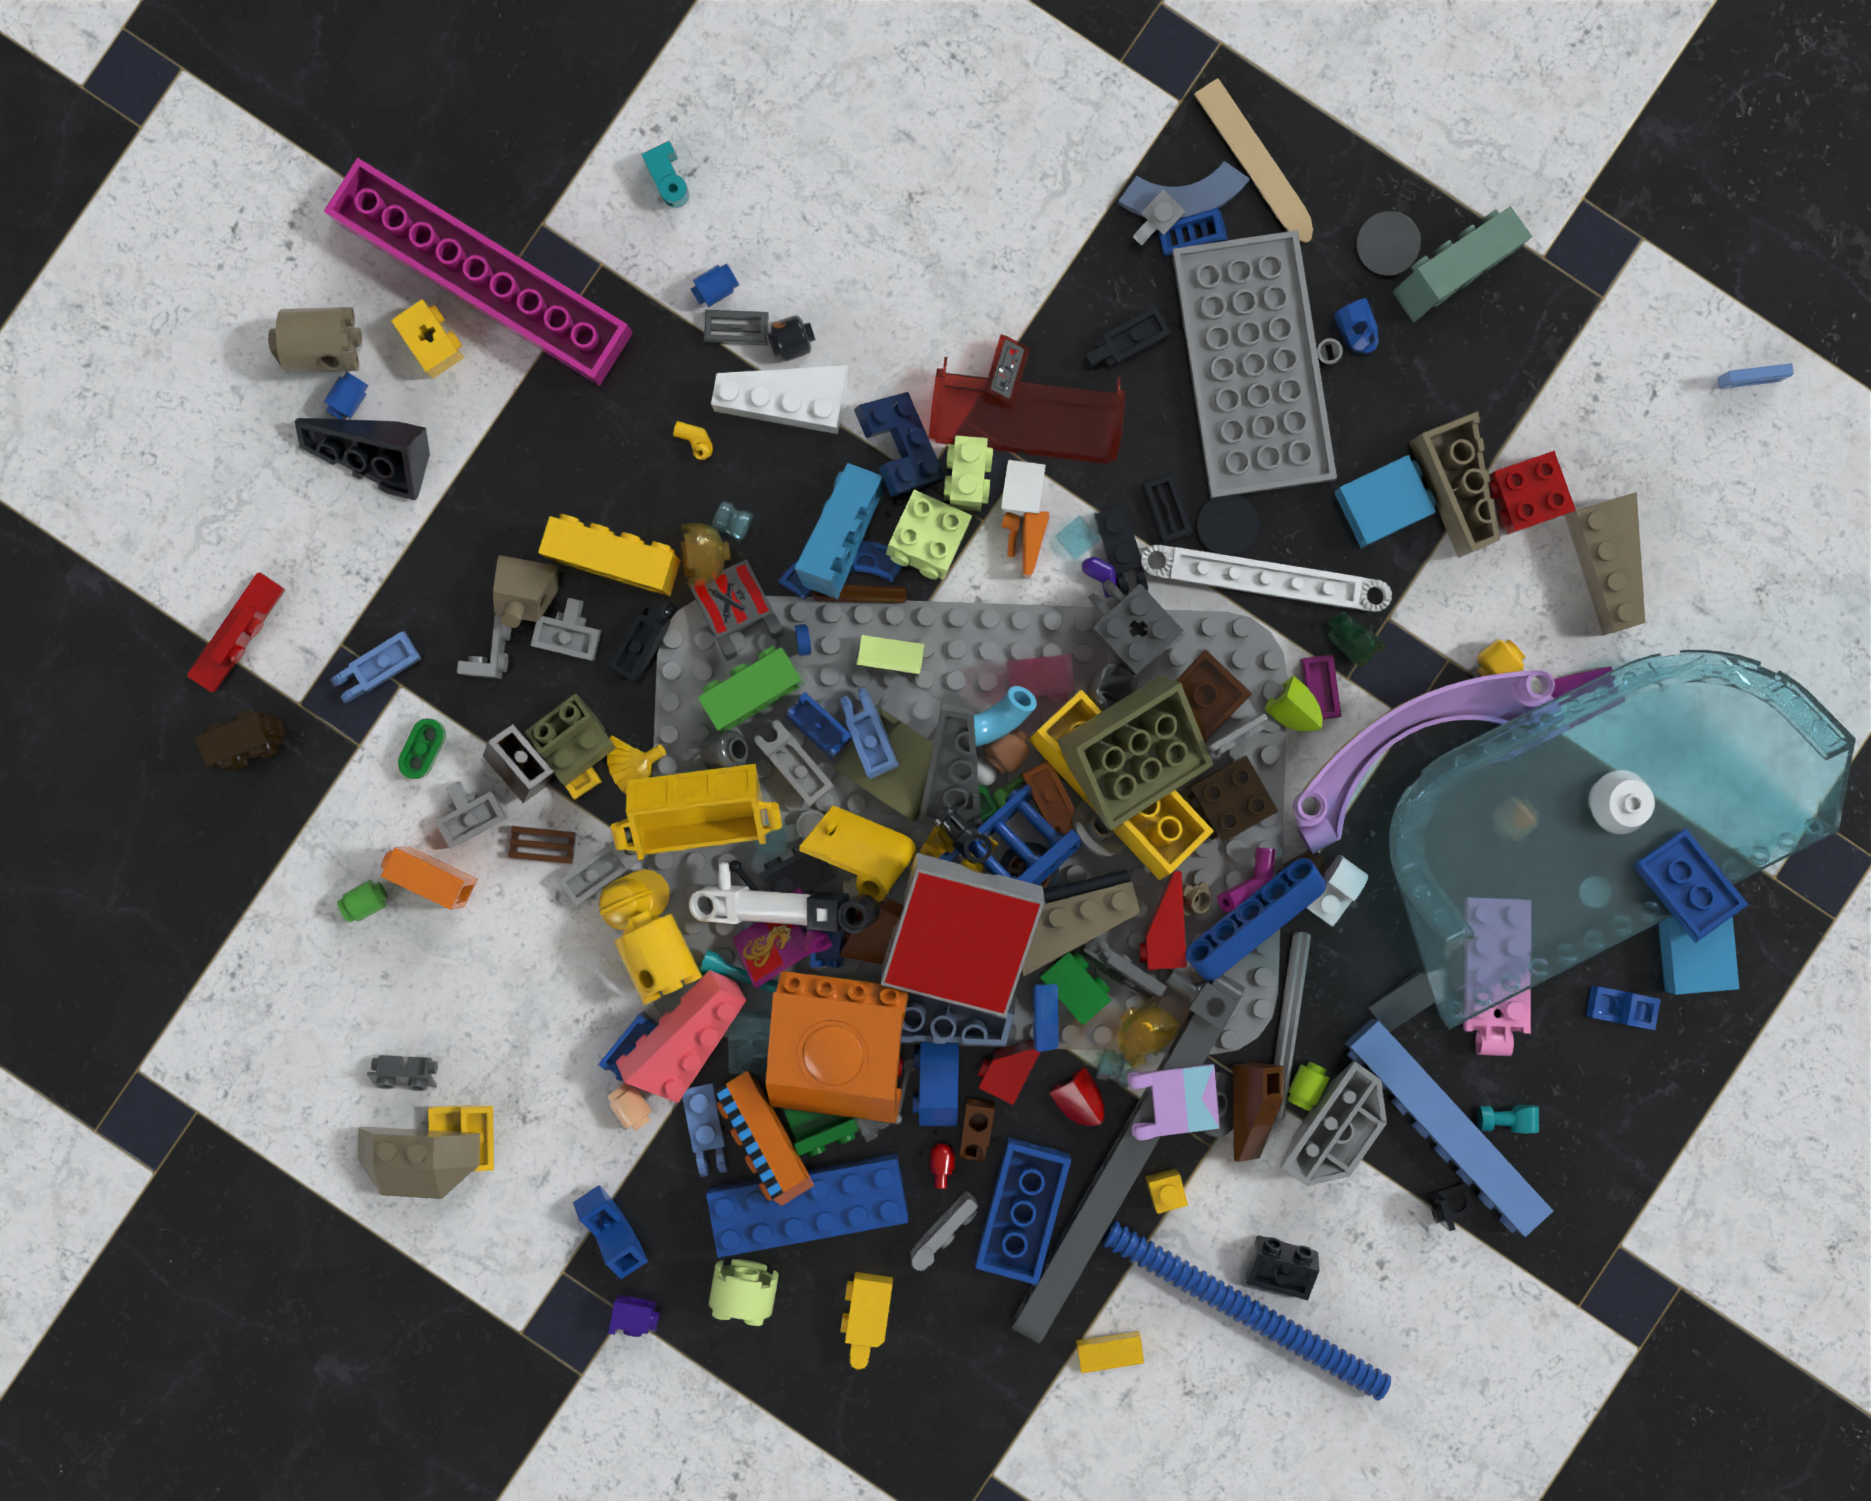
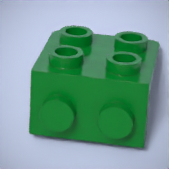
M783 1108L796 1139L794 1146L798 1156L807 1153L808 1157L820 1154L826 1150L824 1145L834 1141L838 1145L854 1139V1133L859 1131L860 1125L857 1118Z

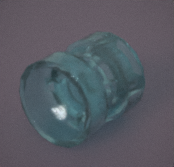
M724 500L715 514L711 529L719 533L726 532L730 534L731 539L741 542L750 527L753 514L746 510L739 511L735 509L733 504Z
M1105 1048L1097 1068L1096 1078L1105 1081L1112 1079L1116 1081L1117 1085L1127 1088V1074L1134 1072L1136 1057L1130 1055L1120 1056L1117 1055L1115 1050Z

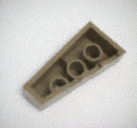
M1478 411L1422 433L1409 442L1426 484L1435 498L1436 507L1458 558L1500 540L1494 501L1490 498L1488 486L1490 482L1489 471L1485 469L1483 451H1485L1483 438H1480L1478 423H1480Z
M1132 881L1044 903L1022 969L1023 977L1139 914L1140 909Z

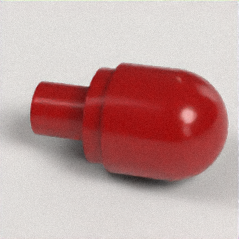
M939 1143L930 1151L929 1168L930 1173L935 1174L934 1188L946 1189L947 1175H952L954 1170L955 1152L946 1143Z

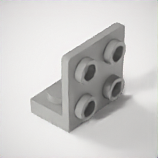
M1247 699L1205 743L1208 752H1214L1215 756L1222 754L1237 745L1234 739L1241 735L1244 740L1263 730L1262 722L1268 719L1267 715L1264 713L1258 716Z

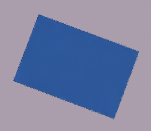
M1686 828L1633 865L1695 943L1749 905Z

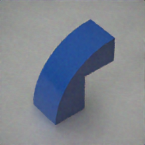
M600 1185L573 1202L579 1221L595 1235L605 1264L620 1279H623L648 1262L642 1246L628 1221Z

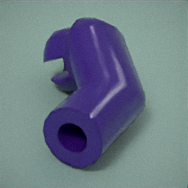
M1090 557L1083 561L1082 571L1089 577L1102 583L1106 598L1113 597L1105 590L1103 583L1109 579L1119 589L1114 567L1096 557Z

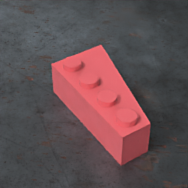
M711 970L680 998L681 1003L672 1012H666L659 1019L660 1024L648 1036L642 1035L635 1042L636 1047L627 1056L623 1054L616 1061L626 1084L676 1103L680 1101L747 1001L735 980Z

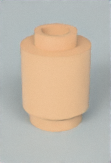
M625 1083L607 1096L611 1102L609 1104L610 1108L626 1130L632 1126L634 1131H636L651 1120L648 1114L652 1112V1109L636 1087L632 1088L631 1085Z

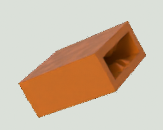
M411 846L394 847L393 851L389 850L381 863V868H384L380 877L449 910L464 908L478 881V878Z

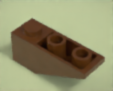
M1256 1062L1233 1065L1234 1161L1241 1162L1260 1158L1284 1099V1066Z

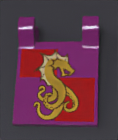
M800 888L791 892L795 894H804ZM755 922L732 937L755 988L763 985L807 955L825 951L832 946L831 940L826 933L823 934L820 930H810L805 935L802 926L794 924Z

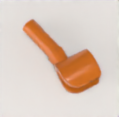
M1011 512L1005 513L1001 525L1002 528L1010 530L1007 557H1015L1016 537L1021 523L1020 517Z

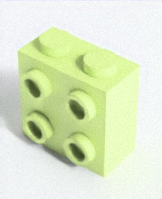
M955 436V445L948 444L947 469H952V476H945L944 500H950V506L959 510L981 512L982 503L988 504L990 480L984 479L985 472H991L993 448L987 447L988 438Z
M913 490L888 544L886 555L891 556L890 559L901 566H908L909 564L920 569V573L930 579H937L938 577L944 580L969 526L972 515Z

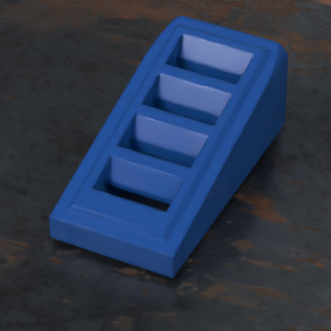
M1219 208L1181 218L1165 235L1159 232L1165 257L1172 256V251L1175 248L1228 241L1223 216ZM1213 222L1216 234L1210 235L1207 223ZM1196 225L1201 226L1202 238L1197 239ZM1182 228H1188L1189 242H1185ZM1175 230L1178 245L1172 246L1169 231Z

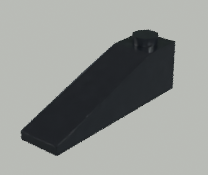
M297 418L294 421L301 449L332 465L339 463L353 470L352 475L360 480L366 477L379 484L378 489L387 494L411 500L418 498L430 456L425 427L399 421Z

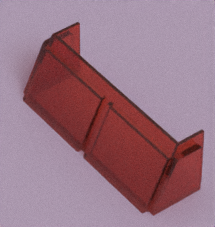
M944 357L943 369L937 368L929 438L935 439L936 443L955 445V436L988 438L987 447L993 448L996 451L1018 453L1020 450L1025 451L1029 455L1108 464L1110 460L1116 461L1123 431L1126 391L1120 390L1121 378L1117 380L1115 393L1015 381L1009 399L991 389L994 378L946 373L948 357Z

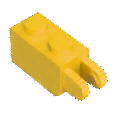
M855 1272L854 1281L847 1282L845 1300L851 1301L850 1312L843 1313L840 1332L846 1333L845 1343L851 1344V1357L849 1360L851 1367L857 1370L865 1369V1366H867L870 1348H877L885 1341L893 1277Z

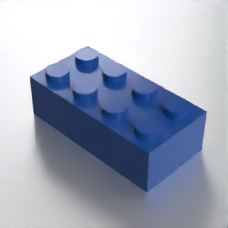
M1010 1137L1007 1138L975 1257L976 1269L1038 1285L1071 1163L1069 1153Z

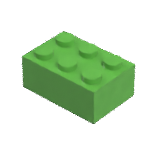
M772 646L757 655L759 661L750 666L747 663H743L729 672L732 676L724 682L717 679L702 688L704 694L700 695L698 699L717 731L722 732L732 729L805 685L788 654L782 647L775 649Z

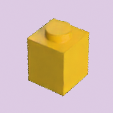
M1176 1168L1145 1176L1153 1207L1157 1214L1189 1206L1181 1176Z

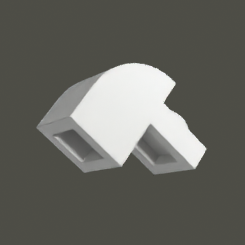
M1341 855L1335 858L1324 873L1325 877L1323 878L1327 883L1325 892L1306 907L1330 926H1334L1349 904L1357 899L1368 879V874Z

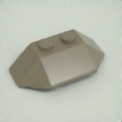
M359 1127L358 1160L380 1195L442 1199L480 1165V1133Z

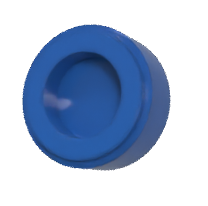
M794 625L798 656H808L811 654L808 625Z

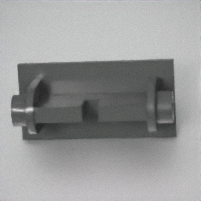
M379 1055L378 1058H373L371 1062V1069L376 1072H367V1076L373 1084L382 1089H394L395 1085L407 1086L408 1089L415 1091H425L427 1087L437 1088V1083L431 1074L437 1073L438 1062L432 1061V1058L408 1057L407 1068H402V1056Z

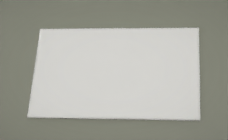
M1008 460L1001 509L1039 514L1045 472L1044 464Z

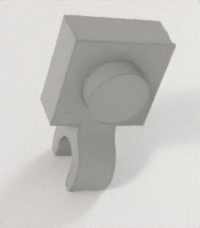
M1162 190L1141 213L1147 221L1133 235V238L1142 246L1156 229L1165 235L1186 211L1165 190Z

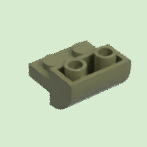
M576 693L525 731L538 753L547 761L564 786H567L616 749L601 722Z

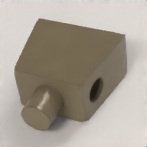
M499 555L493 587L494 612L497 615H501L502 623L510 628L518 627L521 619L533 622L539 621L558 592V566Z

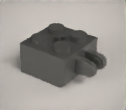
M1107 579L1103 586L1119 604L1111 610L1099 595L1092 593L1088 599L1104 617L1091 631L1122 665L1129 668L1135 676L1184 630L1141 584L1125 596L1111 580ZM1131 623L1142 625L1144 628L1142 630L1144 632L1143 638L1140 635L1133 637L1130 634V631L1133 629L1129 627Z

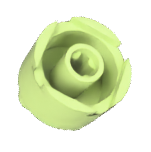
M732 1259L731 1265L723 1266L724 1260L717 1262L709 1298V1306L713 1309L712 1316L720 1320H729L731 1317L743 1319L746 1324L752 1326L762 1325L764 1319L772 1315L779 1277L778 1272L774 1270L772 1275L766 1272L767 1265L750 1260Z

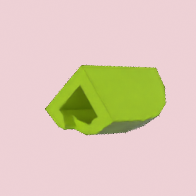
M1294 675L1282 684L1285 690L1276 700L1271 697L1264 709L1276 721L1287 728L1300 732H1312L1322 729L1323 717L1315 696Z

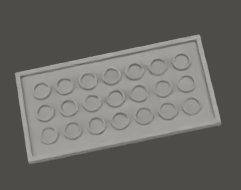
M1298 230L1173 249V263L1210 499L1336 480V468Z

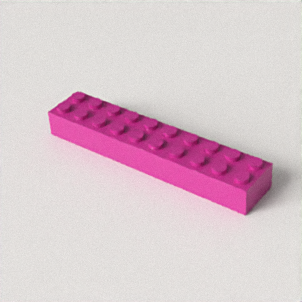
M359 158L356 159L324 209V212L338 225L598 386L601 385L633 334L629 326L623 321Z

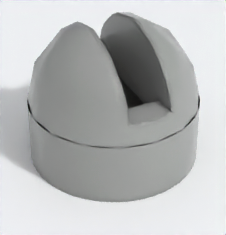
M1328 338L1318 345L1317 354L1322 363L1332 365L1337 363L1342 357L1343 349L1340 342L1336 339ZM1331 344L1334 359L1328 361L1325 345Z

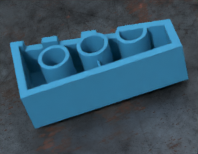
M847 463L843 472L840 471L834 483V491L830 499L826 501L822 515L795 566L803 587L835 599L839 598L886 487L882 475Z

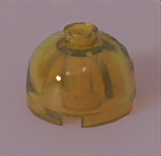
M680 524V533H684L685 541L681 542L685 577L692 576V578L688 579L687 586H702L712 583L722 574L724 561L730 560L728 541L722 542L719 532L707 524Z
M1150 1005L1136 1010L1135 1007H1131L1120 1017L1122 1024L1117 1030L1116 1037L1118 1049L1132 1068H1138L1147 1063L1144 1056L1152 1053L1156 1056L1177 1035L1179 1031L1176 1028H1179L1181 1025L1163 1008Z

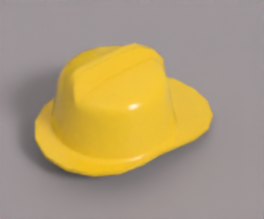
M643 869L632 872L611 882L603 889L599 899V913L609 926L618 930L625 929L626 920L647 910L658 916L664 912L669 904L670 890L668 883L662 875L652 870Z

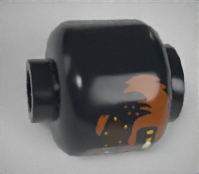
M797 315L774 322L771 325V332L767 333L775 357L780 356L783 361H790L811 352L810 342L816 340L810 322L804 324Z

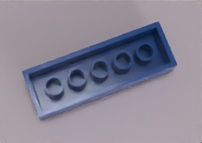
M894 1153L808 1169L807 1172L815 1186L783 1206L773 1200L768 1201L759 1187V1184L763 1182L761 1178L710 1187L706 1196L717 1257L720 1258L908 1223L909 1215L898 1154Z

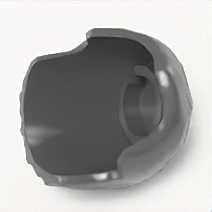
M1117 663L1106 664L1093 675L1088 685V697L1103 712L1133 693L1131 685L1135 676L1125 665H1118Z

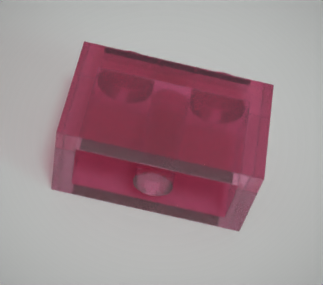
M1071 654L1006 662L1009 689L1013 686H1021L1030 691L1035 699L1049 697V702L1069 700L1068 694L1075 693Z

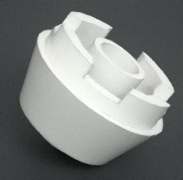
M1617 770L1604 775L1593 785L1588 797V806L1591 808L1594 819L1603 829L1614 834H1627L1640 828L1651 817L1654 811L1655 800L1651 789L1640 776L1630 771Z

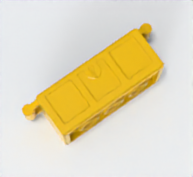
M756 764L627 780L626 813L628 818L621 822L613 823L610 829L616 850L635 851L638 860H644V855L681 851L699 847L719 846L759 840V844H766V834L773 830H779L782 827V820L778 803L763 802ZM764 809L767 811L769 825H765ZM624 827H630L633 843H627Z

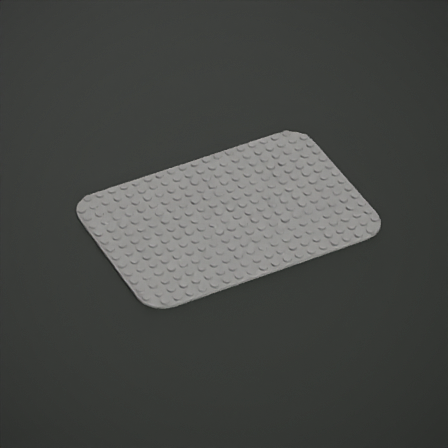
M766 596L782 625L783 635L772 639L763 620L729 635L736 647L737 657L727 661L697 601L694 600L678 610L670 620V625L667 628L668 631L662 639L657 653L653 748L657 745H662L666 755L653 763L652 777L709 770L702 762L701 745L707 735L719 731H717L698 699L700 695L704 694L702 688L717 679L724 682L732 677L729 673L731 670L743 663H747L749 666L759 661L757 655L772 646L775 649L782 647L786 651L805 683L804 686L730 729L737 731L746 741L748 757L744 765L756 764L762 800L768 803H778L782 827L779 830H773L766 834V844H759V840L649 854V870L662 875L668 883L670 890L669 904L664 912L658 916L664 917L670 913L673 914L698 969L700 970L708 949L719 953V957L723 958L725 963L746 970L732 937L755 922L742 921L738 924L698 921L693 917L689 909V900L692 894L709 885L718 884L719 863L727 862L729 864L733 860H738L741 863V869L760 891L770 892L764 879L760 876V873L765 871L763 864L779 856L782 861L794 856L792 849L801 845L805 840L797 831V820L805 811L817 810L825 815L834 805L908 836L915 843L916 854L919 853L934 828L933 824L918 822L919 814L914 822H912L834 769L853 739L831 760L785 717L787 715L786 712L798 702L799 697L804 692L849 732L845 721L847 717L840 698L848 695L854 704L856 713H861L865 710L859 699L858 690L865 687L871 696L874 706L877 705L928 740L934 742L941 703L974 709V714H978L1000 701L1011 687L1021 686L1030 691L1037 702L1033 712L1017 727L1030 738L1080 690L1088 696V685L1093 675L1106 664H1121L1091 631L1104 617L1096 607L907 600L905 603L815 601L813 597H806L804 600L801 597ZM1165 610L1184 631L1135 675L1131 685L1132 691L1135 692L1159 676L1176 681L1199 655L1207 649L1253 693L1248 700L1257 715L1265 713L1268 717L1266 721L1262 722L1263 730L1244 740L1241 735L1234 739L1237 745L1222 754L1215 756L1214 752H1210L1209 755L1213 766L1175 789L1189 804L1186 796L1190 792L1187 787L1241 756L1247 755L1278 809L1277 813L1224 843H1218L1216 838L1211 841L1208 837L1175 869L1182 871V889L1186 885L1196 886L1200 882H1205L1208 884V891L1212 895V904L1207 912L1203 914L1193 912L1190 916L1184 914L1186 950L1192 942L1230 913L1221 909L1217 896L1234 885L1254 876L1256 847L1276 849L1273 878L1278 874L1277 871L1282 869L1286 727L1276 721L1264 709L1271 697L1276 700L1285 690L1282 684L1288 680L1284 652L1272 633L1251 617L1222 611ZM1131 623L1129 627L1133 629L1130 631V634L1133 637L1140 635L1143 638L1144 632L1142 630L1144 628L1142 625ZM806 624L808 625L811 654L799 657L794 625ZM866 635L925 644L920 676L857 667L856 662L859 656L861 636ZM776 719L785 726L834 785L832 789L812 806L805 802L753 740L754 737L761 736L767 742L775 741L777 739V731L772 724ZM1028 740L1026 743L1030 748L1029 757L1015 773L1005 772L1003 775L997 773L996 780L986 786L991 796L996 790L1010 784L1024 771L1047 762ZM984 745L976 747L977 757L982 759L986 756L983 752ZM1057 772L1074 808H1076L1083 799ZM1025 782L1017 788L1022 790L1026 786ZM1032 798L1028 803L1040 814ZM764 809L765 825H769L767 811ZM1019 811L1005 823L1023 843H1037L1050 849V842ZM1200 811L1196 812L1206 822ZM995 832L990 838L998 842V845L992 856L1000 864L1002 857L1010 847ZM1081 843V848L1059 867L1060 873L1056 887L1126 869L1129 881H1132L1140 913L1097 936V938L1106 941L1112 952L1128 956L1134 962L1133 965L1142 971H1149L1158 976L1161 980L1160 982L1164 984L1173 968L1150 970L1145 968V962H1139L1138 944L1144 943L1143 935L1169 875L1158 880L1127 846L1117 855L1105 857L1092 853ZM915 857L889 891L890 899L901 905L904 904V892L911 873L909 868ZM829 864L835 878L805 894L813 895L819 891L843 893V881H849L851 877H857L858 875ZM985 867L981 872L984 874H991ZM730 871L731 885L747 886L737 873ZM707 898L709 906L713 908V902L710 898ZM801 925L806 935L810 930L807 929V925ZM1280 929L1223 974L1243 985L1245 990L1209 1054H1219L1241 1049L1257 1039L1273 1018L1279 985ZM1087 942L1071 950L1070 953L1073 955L1078 952L1081 955ZM811 954L784 970L787 972L880 983L882 964L844 958V966L839 968H832L830 966L810 967ZM1081 955L1090 965L1086 969L1087 973L1093 979L1099 975L1111 989L1107 993L1111 1001L1086 1024L1082 1025L1058 998L1059 1046L1057 1049L1167 1053L1191 1011L1185 1006L1187 999L1167 986L1163 995L1150 1004L1098 970L1100 966ZM1187 959V968H1176L1196 983L1204 980ZM1055 960L1024 977L1021 972L1010 1006L1015 1007V1015L1006 1046L968 1045L959 1043V1046L1008 1047L1033 1039L1034 984H1045L1039 977V974ZM781 973L773 977L772 980L779 982ZM701 978L687 985L681 980L683 987L667 995H663L659 991L661 997L652 1002L660 1015L663 1016L666 1012H672L681 1003L680 998ZM735 980L747 1001L723 1037L769 1039L773 993ZM914 1041L913 1043L901 1042V1044H920V1041Z

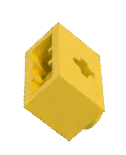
M421 299L391 320L425 372L433 379L464 359V356L459 351L463 347L461 341L453 330L447 333L441 324L445 321V318L435 304L430 307ZM430 332L433 333L432 336L434 338V341L431 343L428 342L429 339L427 337V334Z

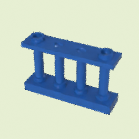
M1027 784L1022 790L1017 788L1012 791L1005 799L1006 804L977 830L988 838L996 832L1027 864L1025 867L1027 870L1020 877H1012L991 855L982 865L992 875H1002L1040 885L1081 848V837L1073 829L1066 835L1063 833L1059 834L1028 803L1032 799V788ZM1018 811L1050 842V849L1043 856L1040 854L1035 855L1005 824ZM973 840L968 847L969 853H972L975 858H981L986 854V849L981 845L983 842L980 840ZM956 849L951 853L945 852L938 858L957 864L965 860Z

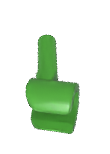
M1021 774L1010 784L993 793L992 797L998 808L1006 804L1005 799L1008 797L1009 792L1015 790L1024 782Z

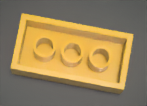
M560 514L559 519L549 516L538 552L549 561L669 597L681 562L674 554L675 551L668 545L652 541L651 546L644 544V541L640 540V537L622 532L621 536L618 537L614 535V532L609 531V528L595 523H591L590 528L584 526V523L579 522V519L565 514Z

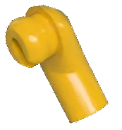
M676 422L673 436L688 440L694 451L693 455L699 460L709 458L713 452V445L706 430L683 422Z

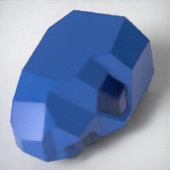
M1366 298L1357 300L1337 310L1334 318L1346 346L1359 354H1368L1376 350L1379 342L1378 326Z

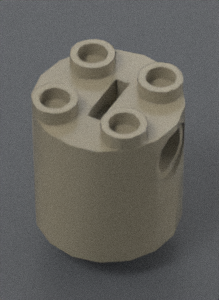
M353 307L281 309L277 315L276 328L269 330L268 344L270 352L286 373L358 371L359 357L356 347L362 346V332L360 328H354L355 314Z

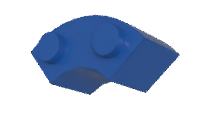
M920 1041V1049H914V1068H920L919 1094H913V1113H919V1126H957L959 1043L946 1042V1044H936Z

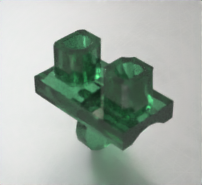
M1345 612L1339 613L1329 622L1332 629L1326 635L1329 642L1361 668L1367 662L1372 661L1373 654L1386 648L1382 640Z

